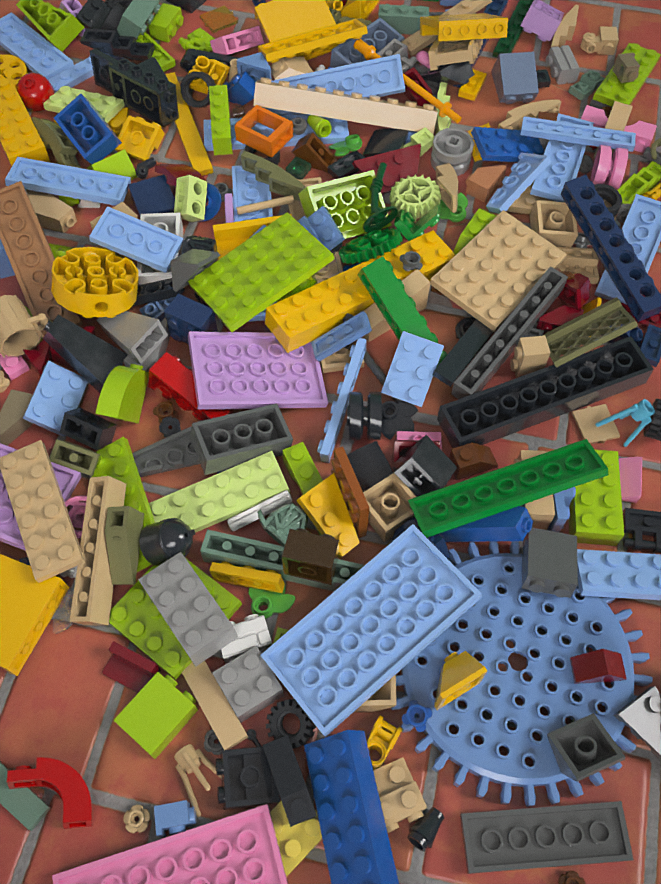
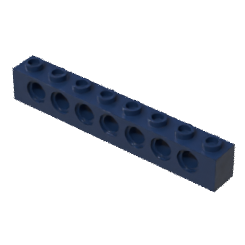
M587 175L565 182L561 191L562 198L637 322L659 314L661 312V293H659L654 285L652 277L644 269L642 261L634 253L633 246L626 240L623 230L616 224L613 214L608 211L603 198L595 190L593 182L589 180Z

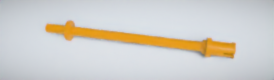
M361 38L355 41L354 49L363 54L366 60L382 58L376 53L374 46H369ZM403 73L404 84L439 109L440 117L448 116L456 123L461 121L462 117L451 110L452 104L450 102L443 104Z

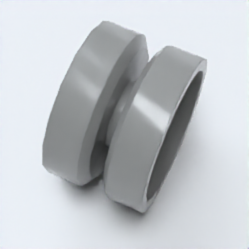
M446 128L439 131L434 136L430 161L433 169L436 171V166L450 163L457 176L464 174L470 166L474 147L473 138L468 132L458 128Z

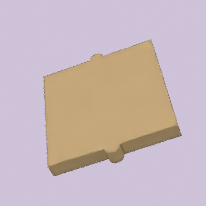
M606 404L594 407L587 406L585 409L572 412L583 440L587 439L590 444L599 442L604 444L605 441L620 437L614 421L599 427L595 426L596 423L611 416Z

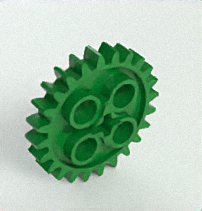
M397 228L374 230L346 243V246H342L338 253L343 263H361L372 258L375 259L379 255L383 256L385 252H391V249L397 248V245H400V242L403 240L400 230Z

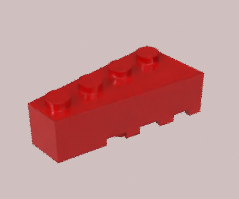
M166 352L149 369L148 387L152 390L156 388L161 390V395L167 400L170 398L176 400L178 407L182 410L193 411L192 414L197 420L204 421L233 413L234 409H198L193 371L186 368L175 355L171 356Z

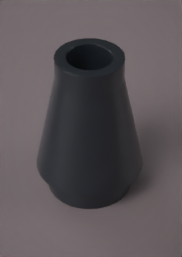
M432 807L427 814L409 829L410 834L407 838L411 844L423 852L427 848H431L440 825L445 819L444 815L438 809Z

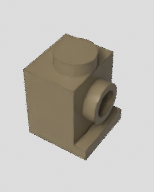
M635 53L617 55L612 71L621 83L632 82L639 75L640 65L634 58Z

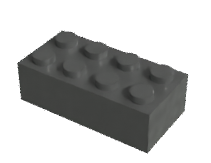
M277 403L192 423L190 436L204 475L230 469L270 451H273L275 457L282 456V450L291 447L293 442L292 435Z

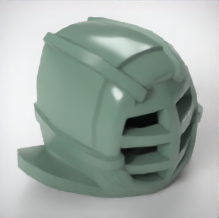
M294 503L285 504L277 508L266 519L261 509L257 512L264 531L283 547H285L290 529H306L308 523L307 514Z

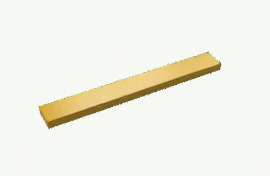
M175 72L165 74L169 82L176 85L179 118L174 122L191 167L202 176L213 173V167L188 104L181 95L180 84Z

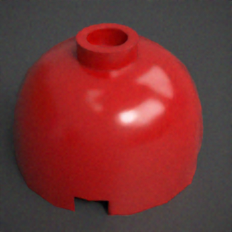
M27 73L22 76L16 88L25 107L36 112L45 110L43 103L55 94L49 80L38 73Z

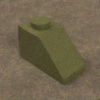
M56 439L49 459L53 463L93 476L100 454L66 440Z

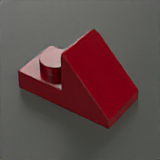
M45 340L39 343L38 351L23 349L27 360L40 377L48 361L54 362L50 345Z

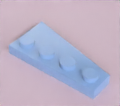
M521 152L518 156L519 162L513 164L511 174L503 179L502 188L496 190L486 205L488 211L500 214L503 210L507 211L513 202L521 196L525 189L551 163L549 156Z

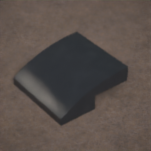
M391 128L375 130L362 155L367 158L403 148L409 131Z
M377 441L369 443L347 455L363 492L394 473Z

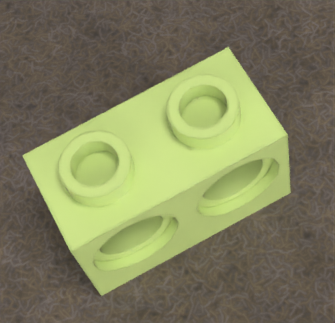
M191 175L177 178L174 213H180L181 219L189 222L204 220L207 182Z

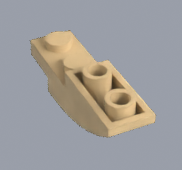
M543 100L514 108L507 112L506 120L499 123L498 129L521 130L524 116L536 118L539 111L559 113L561 101Z

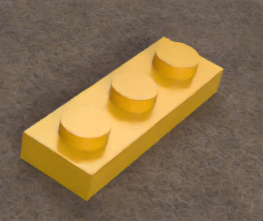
M212 562L209 570L213 579L217 582L283 593L285 586L282 575L274 570L261 571L251 566L238 567L229 562Z

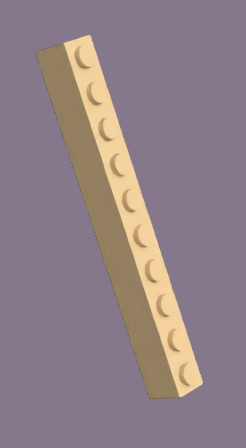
M261 78L255 84L253 106L258 105L265 108L415 132L426 127L434 134L438 111L431 104L416 106V102L406 101L405 104L398 103V99L388 98L385 101L380 100V97L370 95L369 98L362 97L361 93L356 92L348 95L344 94L343 90L333 89V92L326 91V88L319 86L311 89L308 88V85L300 83L297 86H292L288 81L274 83L269 78Z

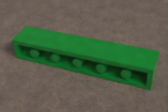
M382 256L360 270L357 275L399 341L402 332L405 331L438 343L436 335L430 332L427 327L426 319L415 308L414 300L410 296L408 297L405 292L403 282L397 279L393 273V267L389 261L385 260ZM444 350L441 353L437 367L448 355Z

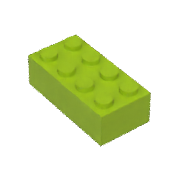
M595 450L608 467L609 475L575 487L576 494L569 506V535L577 536V543L617 546L624 537L618 451Z

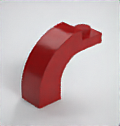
M37 757L36 768L34 769L31 766L22 765L15 767V770L7 771L9 789L46 787L55 791L60 796L63 802L64 829L92 827V805L88 787L81 775L70 765L53 758Z

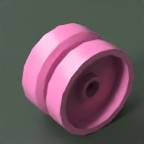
M600 145L595 156L590 181L594 185L604 184L606 181V185L618 190L626 170L628 149L616 148L612 154L611 146Z

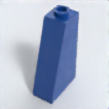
M517 506L439 533V535L444 537L445 542L523 541L526 534L532 529L533 520L526 507Z

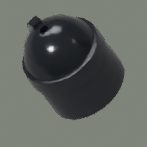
M164 519L143 528L139 540L140 549L149 563L160 566L179 552L185 557L191 549L193 535H196L194 529H191L180 519Z

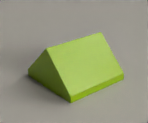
M125 149L87 167L88 170L131 177V180L137 178L136 171Z

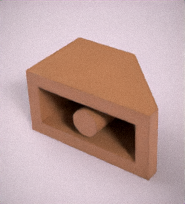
M498 165L477 168L466 179V194L485 203L503 181L507 166Z

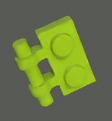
M201 28L188 34V39L181 37L178 40L184 50L196 49L213 53L210 40L215 38Z

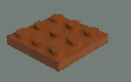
M342 446L334 449V459H331L333 466L331 474H335L359 539L367 535L370 507Z

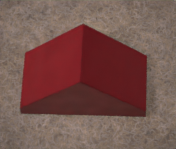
M599 649L570 657L575 684L627 680L620 653Z

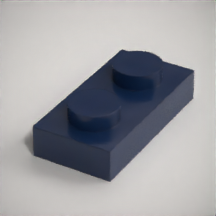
M649 324L640 350L651 366L657 367L661 358V328Z

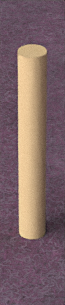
M293 195L236 207L237 214L241 215L294 203Z

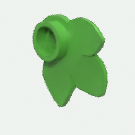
M352 134L345 137V141L334 143L328 147L329 149H335V156L340 157L347 155L350 151L359 150L362 147V139L358 134Z
M461 192L458 194V207L454 213L440 200L441 214L439 218L449 219L452 222L463 221L466 217L465 209L468 206L466 196Z
M285 586L283 593L249 587V596L253 601L251 604L252 613L258 614V616L264 615L265 619L271 617L273 613L288 611L296 599L294 595L285 594ZM262 605L268 606L264 611L259 610Z

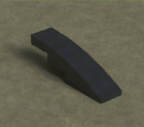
M86 29L80 40L81 44L133 60L146 61L152 57L155 50L153 43L137 42L135 37L119 36L117 30Z

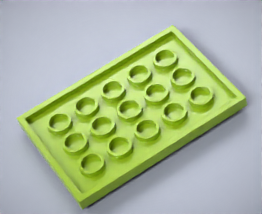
M286 212L196 275L194 279L189 280L188 283L207 306L213 309L224 325L231 332H234L335 258L330 250Z

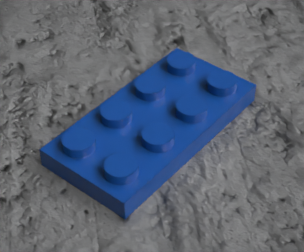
M474 127L471 131L483 161L519 162L518 156L521 152L544 155V149L537 137L520 135L521 130Z

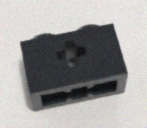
M77 408L64 413L59 433L95 450H99L112 443L117 425L82 408Z

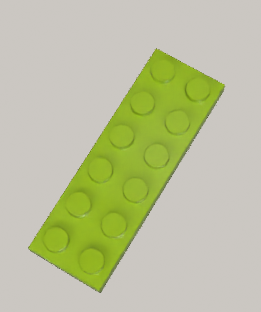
M629 43L622 54L635 53L634 58L640 65L638 77L632 82L621 83L612 71V67L595 92L593 100L612 107L615 101L631 105L658 63L661 54L653 49H646L638 44Z
M121 437L98 450L96 453L100 454L94 474L91 477L110 476L126 483L124 506H130L144 513L142 530L145 526L155 523L128 439ZM141 549L139 551L137 572L152 565L145 559Z

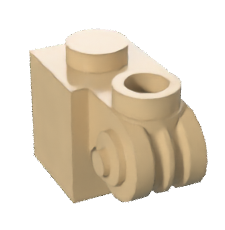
M600 26L596 37L593 33H585L580 46L581 49L587 53L597 52V54L614 55L619 41L617 27Z

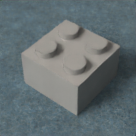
M257 646L212 672L240 723L284 696L283 688L271 668L261 657L262 653Z

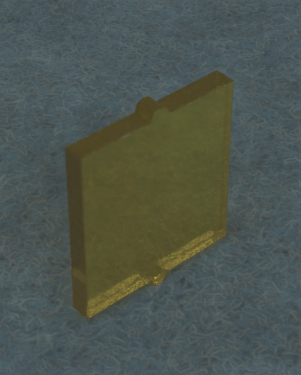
M225 5L200 15V19L205 23V27H208L212 33L238 24V20L233 15V12H230Z

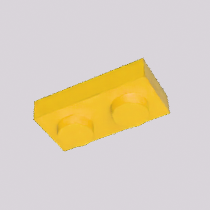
M472 69L475 75L469 78L467 84L461 86L458 96L475 101L486 80L487 73Z

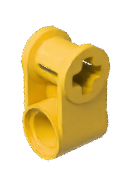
M381 715L377 719L367 740L368 750L378 751L381 758L378 761H371L373 770L383 765L403 729L400 726L396 728L384 721V717Z

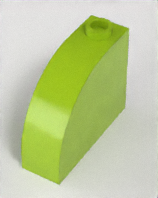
M130 364V367L116 366L110 372L103 385L96 414L139 424L149 372L144 371L143 366Z

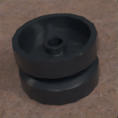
M361 392L349 393V406H347L349 440H361L363 437V427H366L368 440H381V392H369L366 406H363V394Z

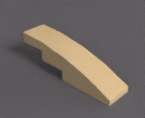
M575 5L565 15L554 34L551 47L559 46L560 48L565 45L566 40L572 41L579 5Z
M203 661L196 667L191 662L182 674L223 749L229 750L248 738V735L206 662Z

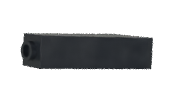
M59 314L54 321L49 319L43 329L47 332L43 340L99 393H101L110 372L116 366H122L123 360L128 355Z

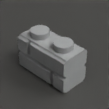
M570 46L551 47L549 54L546 56V65L550 66L552 78H555L558 85L566 84V82L575 83L578 79L580 68Z

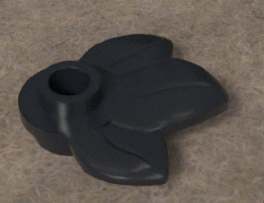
M394 401L384 402L382 404L381 427L383 436L391 440L397 431L414 432L415 427L411 417L417 413L418 409L408 402L398 404ZM388 410L394 411L392 415L386 414Z

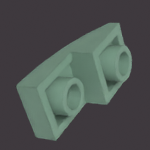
M590 70L582 75L579 82L570 86L568 93L582 101L590 96L605 78L600 76L599 72Z

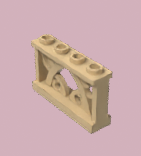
M437 36L428 51L430 71L438 70L440 65L467 61L470 64H474L475 59L478 58L481 45H483V39L438 41Z

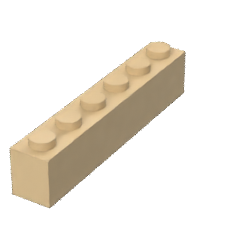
M110 476L92 477L89 479L80 543L85 562L77 565L70 622L88 626H109L114 585L111 580L105 526L108 507L124 506L126 483Z

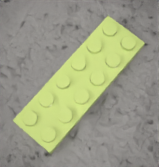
M270 451L150 502L149 506L155 523L168 518H177L191 529H194L196 533L229 519L285 490L288 492L290 490L273 451Z

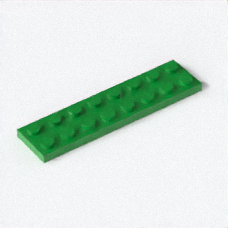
M584 439L409 499L408 502L421 533L427 538L605 477L609 473L606 464L589 441Z

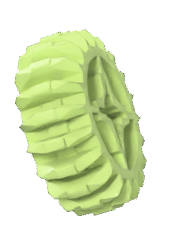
M415 174L414 177L408 175L406 179L401 178L400 182H395L390 193L391 206H395L398 212L401 209L405 213L408 211L415 221L417 218H422L438 203L440 205L441 200L440 188L436 181H431L430 177L424 178V175L417 177Z

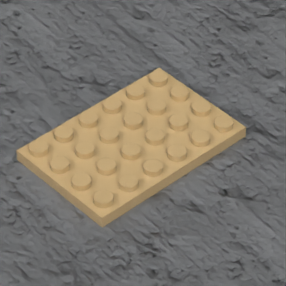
M503 210L431 278L430 285L495 332L551 266L556 269L565 260L567 254Z

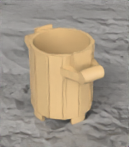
M16 295L0 296V354L3 358H5V355L12 357L24 355L23 349L33 350L41 340L40 337H44L42 331L49 321L43 313L31 317L22 301Z

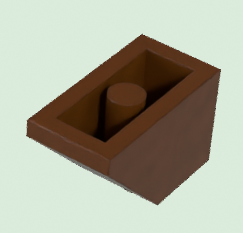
M314 132L299 139L292 150V153L303 165L327 173L328 166L337 160Z
M470 443L451 449L449 459L457 466L453 473L456 480L498 468V464L488 446Z

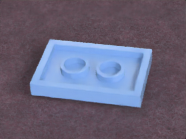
M403 331L381 393L422 407L444 345Z
M48 361L22 419L65 437L64 434L59 433L64 413L77 409L88 382L82 376Z

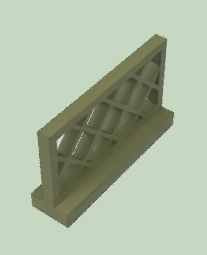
M616 297L544 334L546 335L550 350L549 357L555 367H558L638 327V324Z

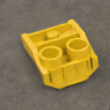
M198 56L195 65L188 74L191 72H204L210 75L215 85H223L230 67L215 59ZM196 78L191 81L190 89L208 94V86L204 80Z

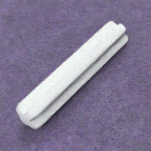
M285 490L227 520L228 525L232 531H236L257 520V512L260 509L263 516L277 508L291 503L292 497Z

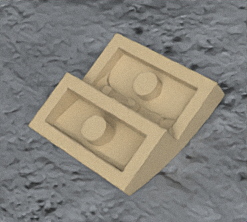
M557 246V248L567 254L565 260L557 268L561 271H570L573 274L580 273L588 277L591 284H598L600 277L597 264L599 259L594 249Z

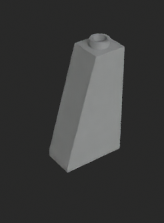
M129 311L118 314L114 318L99 317L96 320L105 334L138 364H142L168 336L159 319Z

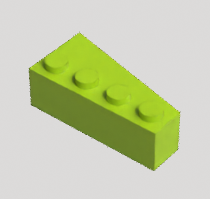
M20 0L16 4L61 52L85 28L73 14L66 13L64 10L56 8L48 2L46 3L42 0Z

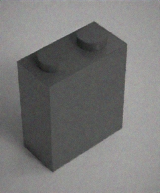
M532 527L523 540L521 588L536 593L543 592L557 597L570 598L578 585L577 536Z

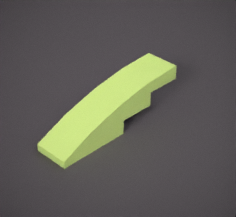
M446 82L440 83L437 99L443 104L450 102V96L446 95L448 84ZM437 109L435 135L443 129L450 128L452 120L448 116L440 117L439 109Z

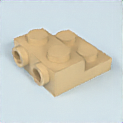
M404 757L373 770L387 833L398 829V822L408 819L409 823L424 816L422 811L426 810V803L416 781L414 782Z

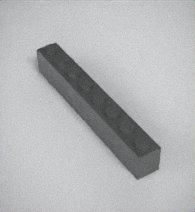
M551 266L456 379L451 395L461 399L482 391L512 354L515 347H517L519 339L529 333L539 318L563 291L568 276Z

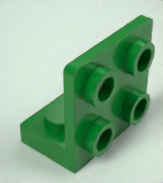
M438 203L416 223H414L415 219L408 211L405 213L401 209L395 218L394 225L408 241H411L425 233L424 230L428 226L433 227L439 222L441 206Z

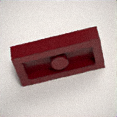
M113 641L108 649L112 656L104 667L102 674L139 693L153 676L160 672V668L155 662Z

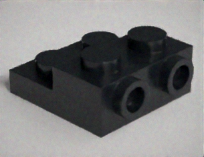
M263 747L222 750L220 758L216 759V775H221L222 786L217 787L218 804H223L224 810L280 802L279 792Z

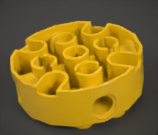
M98 247L73 248L66 251V255L57 257L53 261L51 292L59 305L85 318H114L116 315L129 310L136 302L139 271L130 259L116 256L112 250Z

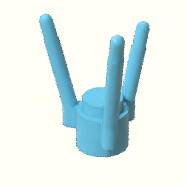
M643 399L630 408L596 423L595 426L599 427L615 419H624L630 415L635 421H642L623 443V446L627 447L648 423L652 422L650 416L655 413V410L648 400Z

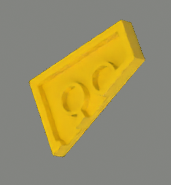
M334 473L296 500L321 534H328L339 540L338 558L343 557L360 543Z

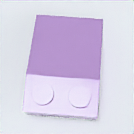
M534 0L521 26L525 32L537 34V38L544 42L547 40L551 41L564 13L541 0Z

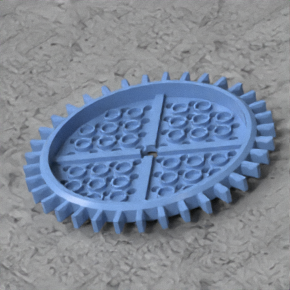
M490 541L488 546L490 555L480 556L475 542H470L468 554L471 559L464 562L461 561L458 553L453 548L449 550V561L482 593V598L403 667L401 675H396V686L403 685L405 696L396 698L397 706L391 707V709L400 710L408 706L411 700H417L423 707L431 708L432 717L428 718L425 724L426 729L423 731L426 737L418 741L414 750L419 754L424 752L430 744H434L441 752V755L435 759L432 767L435 772L441 770L448 759L458 765L459 770L453 780V785L459 787L465 781L467 772L480 777L476 787V797L478 798L484 797L488 791L489 781L501 784L500 802L503 805L509 804L511 800V786L523 787L526 807L535 805L534 787L545 786L551 805L559 803L560 794L556 783L563 780L567 782L570 792L575 798L583 795L584 793L579 781L576 782L561 773L547 734L566 726L565 718H570L575 722L594 713L622 750L628 753L635 750L636 745L621 734L624 726L627 725L624 722H620L614 716L615 713L637 697L634 695V685L648 686L653 682L651 676L634 674L633 663H644L650 656L649 653L645 652L631 653L628 642H635L643 635L641 630L624 633L619 623L629 618L632 614L631 609L621 610L619 613L614 614L608 604L613 602L615 598L580 596L578 585L570 598L522 589V554H519V541L511 542L509 547L510 553H500L498 542ZM505 568L512 569L513 572L509 573ZM474 579H480L482 584L477 585ZM497 588H503L505 594H500ZM521 597H526L529 603H523ZM545 606L551 607V608H552V612H551V613L547 612L544 607H545ZM495 609L498 612V615H491L490 610ZM573 615L576 618V622L570 621L568 616ZM513 619H519L522 624L516 625ZM464 622L467 628L461 629L458 623ZM592 625H598L600 631H595ZM537 629H544L545 635H540ZM487 631L490 634V638H484L482 632ZM561 638H567L569 645L564 644ZM506 641L513 642L514 648L507 647ZM455 644L458 646V655L464 651H467L473 657L475 654H480L482 656L480 663L488 670L480 684L439 710H436L433 692L437 691L440 672L445 663L444 659L454 653L450 649V645ZM586 647L592 648L593 651L607 649L620 653L627 680L611 681V688L606 687L604 682L575 684L570 657L587 653ZM530 651H536L538 658H533L530 655ZM515 652L526 657V668L522 671L512 669L508 662L510 654ZM422 657L427 663L420 665L417 659ZM554 661H561L562 668L556 667ZM498 664H504L507 670L504 672L500 671ZM528 674L531 677V681H525L522 675ZM547 684H553L555 691H550L547 688ZM491 687L497 688L498 691H499V694H498V695H493V694L490 692V688H491ZM572 694L579 695L580 702L574 701ZM516 697L523 700L522 706L515 703ZM457 702H465L466 709H460L457 706ZM597 705H604L605 712L599 711ZM540 708H546L548 716H543L540 713ZM483 711H487L490 713V720H486L482 717ZM416 713L415 718L418 719L420 715ZM507 722H513L516 729L510 730L507 727ZM403 723L401 725L403 728L402 733L409 732L414 728L410 724L405 725ZM449 726H456L458 729V733L451 734L449 732ZM533 732H537L540 734V741H536L533 739ZM475 736L482 738L483 743L481 745H477L474 742ZM499 747H505L508 754L506 756L501 755ZM525 757L533 760L532 767L525 764ZM619 762L609 768L615 772L623 765ZM600 772L588 776L596 787L605 782Z

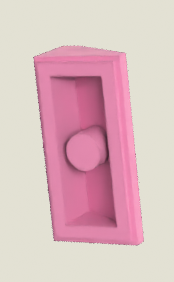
M642 457L619 458L622 501L637 503L641 498Z

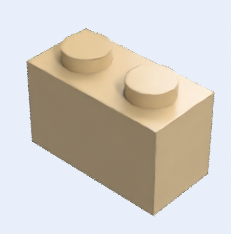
M546 335L519 339L518 345L514 349V357L510 361L511 370L515 371L516 378L545 368L550 356Z

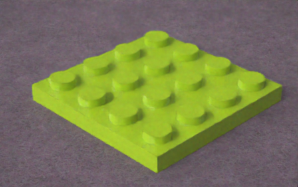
M186 558L226 617L230 619L242 605L241 601ZM153 565L144 575H146L153 569L157 568L158 566ZM138 580L110 610L109 624L176 680L192 661Z

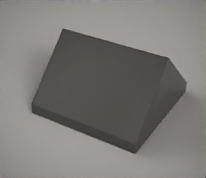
M191 249L171 260L173 290L178 292L188 286V281L194 279L196 275L211 266L220 254L214 251Z
M594 713L547 734L561 773L576 782L625 760V755Z

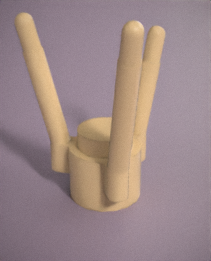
M189 744L175 754L174 758L178 763L175 768L181 775L191 805L195 807L196 817L199 818L201 812L186 771L188 774L194 772L203 787L209 791L211 787L199 770V766L203 762L215 774L216 766L203 755L200 749L195 750L192 744Z

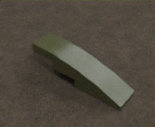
M243 151L241 154L242 170L254 173L257 181L269 184V191L283 196L293 195L295 200L300 201L298 194L305 189V186L278 165L260 156Z

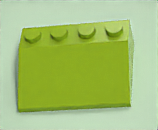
M374 170L306 187L298 195L307 218L324 206L327 208L340 232L343 233L344 239L366 234L367 232L363 230V224L371 216L370 186L372 180L376 177ZM380 192L378 207L382 209L386 206ZM391 222L383 228L392 226Z

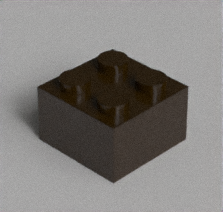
M290 529L282 554L284 574L332 585L339 556V540L328 534H321V536L311 534L306 529Z

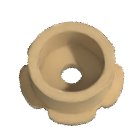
M142 805L132 806L131 810H127L124 814L123 821L126 823V830L130 833L145 831L151 818L148 809H144ZM138 816V817H139V821H138V822H135L134 819H135V817Z

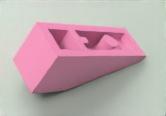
M257 26L210 40L213 53L229 55L264 44L260 27Z

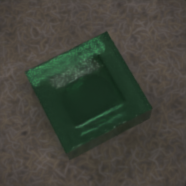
M295 157L286 167V171L300 180L311 170V163Z

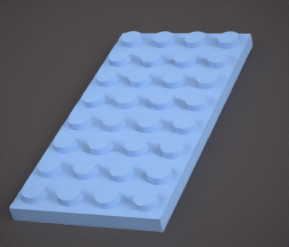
M412 524L263 652L261 657L326 737L480 600L482 593Z

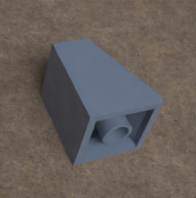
M534 52L499 54L491 70L499 102L513 104L519 101L529 103L535 100L539 90Z

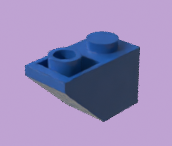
M246 71L240 75L236 74L230 82L226 81L223 84L227 85L229 102L245 105L254 99L256 81Z

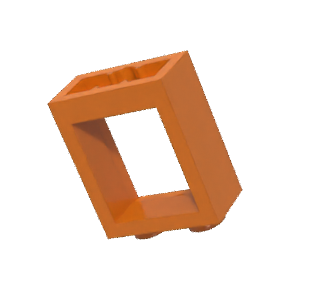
M256 105L235 124L236 140L267 156L273 157L293 137V122ZM259 122L275 131L266 137L252 130V128Z

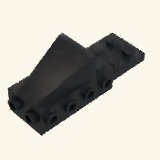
M95 48L90 50L96 85L109 91L114 97L123 99L126 107L162 127L171 124L179 118L176 85L169 82L156 58L151 57L137 65L125 58L118 61Z

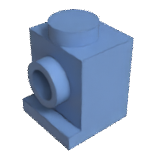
M187 800L154 806L156 836L160 838L166 837V831H169V835H175L186 831V827L197 823L195 807H191Z

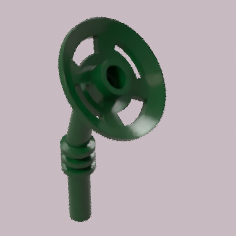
M383 162L379 164L376 177L372 180L370 186L371 216L363 224V230L367 233L385 227L398 214V209L395 206L382 209L378 207L379 193L383 186V177L387 167L386 163Z

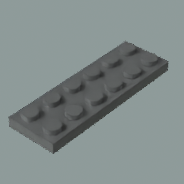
M622 801L460 814L467 874L634 860Z

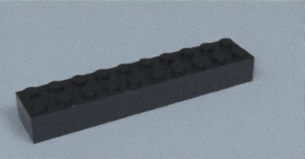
M630 336L584 353L558 367L551 365L442 405L439 408L437 420L452 448L470 443L484 445L645 384L654 369Z

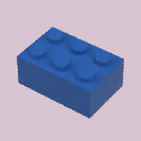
M79 94L54 117L55 121L84 159L91 164L103 160L122 143L92 103L82 94Z

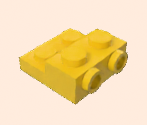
M128 115L118 136L122 143L115 148V151L120 152L125 149L128 156L145 161L150 158L153 149H158L165 133L161 129L162 127L155 122L148 123L139 116L135 118Z

